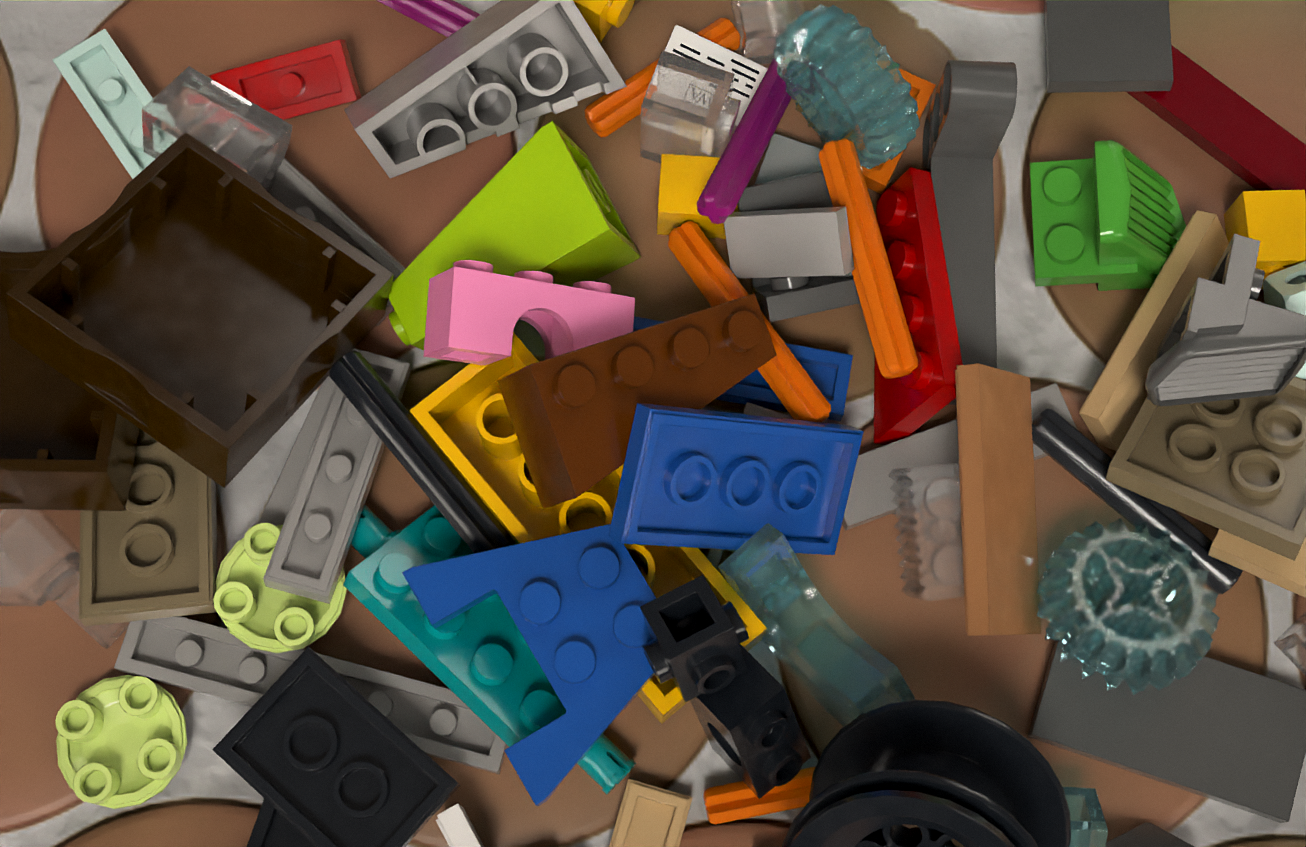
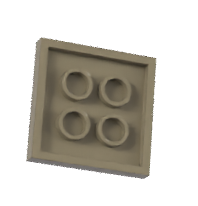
M1294 377L1283 391L1271 396L1173 406H1157L1146 398L1113 457L1105 480L1295 561L1306 538V381Z

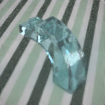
M769 523L764 525L718 566L730 586L767 628L762 638L763 642L810 695L843 727L861 714L886 704L916 700L897 666L859 637L827 603L810 580L784 534Z

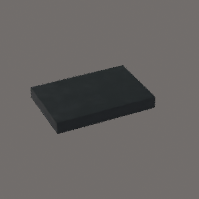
M309 646L212 749L316 847H406L460 786L456 780Z

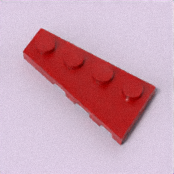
M912 167L877 200V223L918 359V366L911 374L887 379L880 373L875 356L874 443L882 445L908 437L956 398L955 370L957 365H963L931 172Z

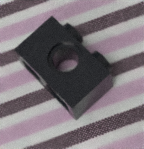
M740 644L747 671L734 677L733 681L722 690L712 694H701L691 699L690 702L713 750L760 799L775 786H782L790 782L811 756L784 687Z

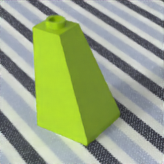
M551 121L535 133L392 282L389 300L394 311L389 313V320L394 331L405 345H413L424 350L429 279L452 268L453 263L456 261L475 260L490 263L493 265V273L514 277V273L519 271L545 272L553 275V284L573 287V284L576 282L594 281L641 258V255L587 154Z

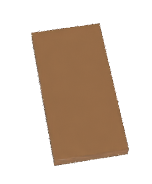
M980 363L957 365L955 377L966 632L968 636L1042 634L1030 377Z

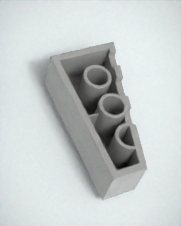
M501 0L345 108L344 111L354 130L391 179L466 149L467 144L493 134H496L497 137L519 129V124L549 112L558 114L578 106L577 101L601 92L607 95L627 86L573 0Z

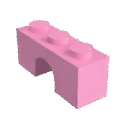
M475 260L456 261L453 263L452 268L429 279L423 357L484 366L510 357L513 330L519 319L532 325L541 335L545 346L546 360L633 332L635 298L611 294L612 286L602 282L581 281L574 283L573 287L553 284V275L545 272L519 271L514 273V277L493 273V265L490 263Z

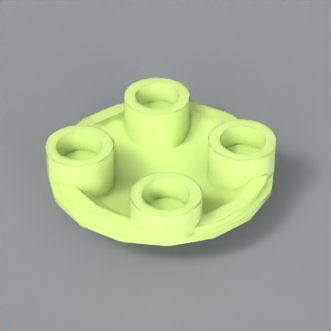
M260 523L249 528L244 538L236 542L222 560L216 578V592L213 598L214 608L230 634L250 648L272 653L303 649L326 635L342 612L347 588L343 586L346 579L344 565L330 604L266 587L263 578L283 525L275 526L270 523Z
M124 675L99 681L81 692L75 700L65 703L58 711L55 720L58 731L56 738L58 766L69 787L82 801L113 809L141 805L162 792L180 770L188 744L185 716L174 696L155 681L142 676Z

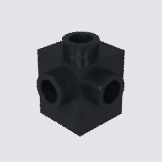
M703 575L640 606L652 641L642 645L643 652L659 683L662 684L672 679L685 702L701 694L718 692L728 686L734 677L747 671L740 643L749 639L747 630L733 604L728 601L721 605Z

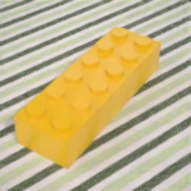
M513 332L510 357L485 366L468 364L410 409L411 415L515 541V544L611 524L624 464L577 498L542 509L497 382L530 364L539 362ZM624 544L656 598L703 575L719 603L723 605L730 601L737 610L749 636L748 640L740 644L749 651L762 640L767 629L699 548ZM655 675L638 693V697L661 724L687 703L683 700L672 679L660 684Z

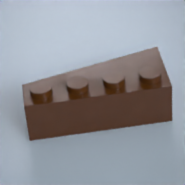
M754 293L530 364L500 379L497 382L542 509L577 498L624 464L637 403L701 410L777 354Z

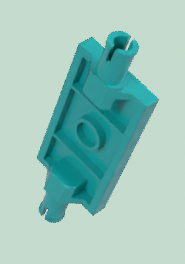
M364 505L351 545L365 559L348 572L343 586L509 747L566 713L564 706L497 594L485 599L436 629L432 626L402 572L411 567L474 554L438 508L434 505L402 531L399 529L393 532ZM602 734L596 741L597 743L577 764L603 788L602 791L609 794L615 785H618L632 770L636 762L632 758L629 759L611 740Z

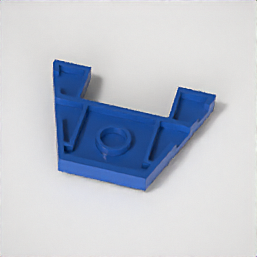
M611 524L415 566L402 572L435 629L492 595L497 594L566 710L564 715L504 750L537 807L550 798L575 765L585 757L622 710L626 709L655 675L642 649V645L652 641L640 606L656 599L625 545L608 536Z

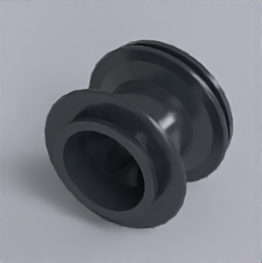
M910 700L886 704L863 713L838 731L821 754L813 772L809 794L810 801L794 818L782 843V847H959L954 845L951 839H955L964 847H1069L1071 842V818L1063 786L1049 762L1023 735L1005 722L975 708L948 701ZM903 824H905V825H917L918 827L908 828V827L904 826Z

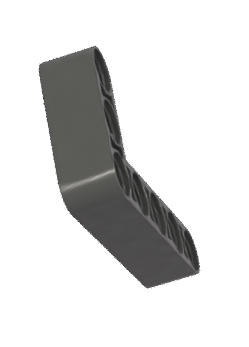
M948 60L924 124L922 170L931 172L963 365L980 363L997 368L993 158L1015 111L1017 69L1014 62ZM956 398L948 405H957Z

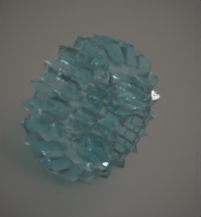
M820 4L812 11L807 10L785 27V31L775 39L774 58L778 63L777 73L786 84L785 92L794 100L796 104L795 110L802 113L808 122V127L813 128L820 135L822 143L825 144L831 140L850 139L855 144L860 165L867 169H872L889 159L892 160L907 148L906 144L916 137V129L920 126V122L916 113L918 111L917 101L909 94L911 84L902 77L898 69L900 64L894 62L889 56L886 45H881L873 37L871 28H863L856 16L851 13L845 14L842 9L834 5L827 7Z
M1121 518L1110 523L1107 529L1095 521L1090 526H1087L1082 534L1074 531L1072 535L1067 536L1057 551L1054 550L1045 563L1046 570L1038 581L1037 593L1042 596L1038 604L1037 616L1050 621L1045 629V640L1062 641L1065 644L1060 651V662L1076 657L1083 663L1082 679L1092 676L1095 671L1103 674L1107 691L1118 687L1123 679L1133 694L1144 691L1149 684L1160 691L1162 688L1168 687L1175 678L1180 680L1182 677L1188 676L1197 666L1196 661L1202 660L1211 648L1210 643L1213 641L1211 635L1217 629V622L1220 617L1212 612L1216 606L1218 593L1203 588L1207 582L1209 570L1192 569L1189 563L1192 560L1193 549L1178 553L1170 547L1171 532L1156 539L1150 536L1146 522L1136 526L1133 532H1130ZM1136 600H1139L1134 606L1131 605ZM1120 604L1123 605L1118 610H1114V608L1117 609Z

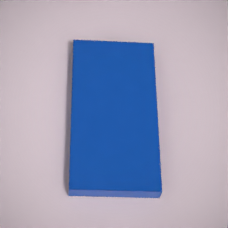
M637 403L608 536L621 544L835 555L864 431L850 425Z

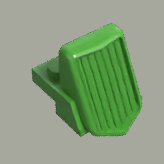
M1113 140L1094 141V157L1091 159L1030 163L1035 287L1097 283L1098 291L1151 288L1186 228L1170 182L1123 145Z

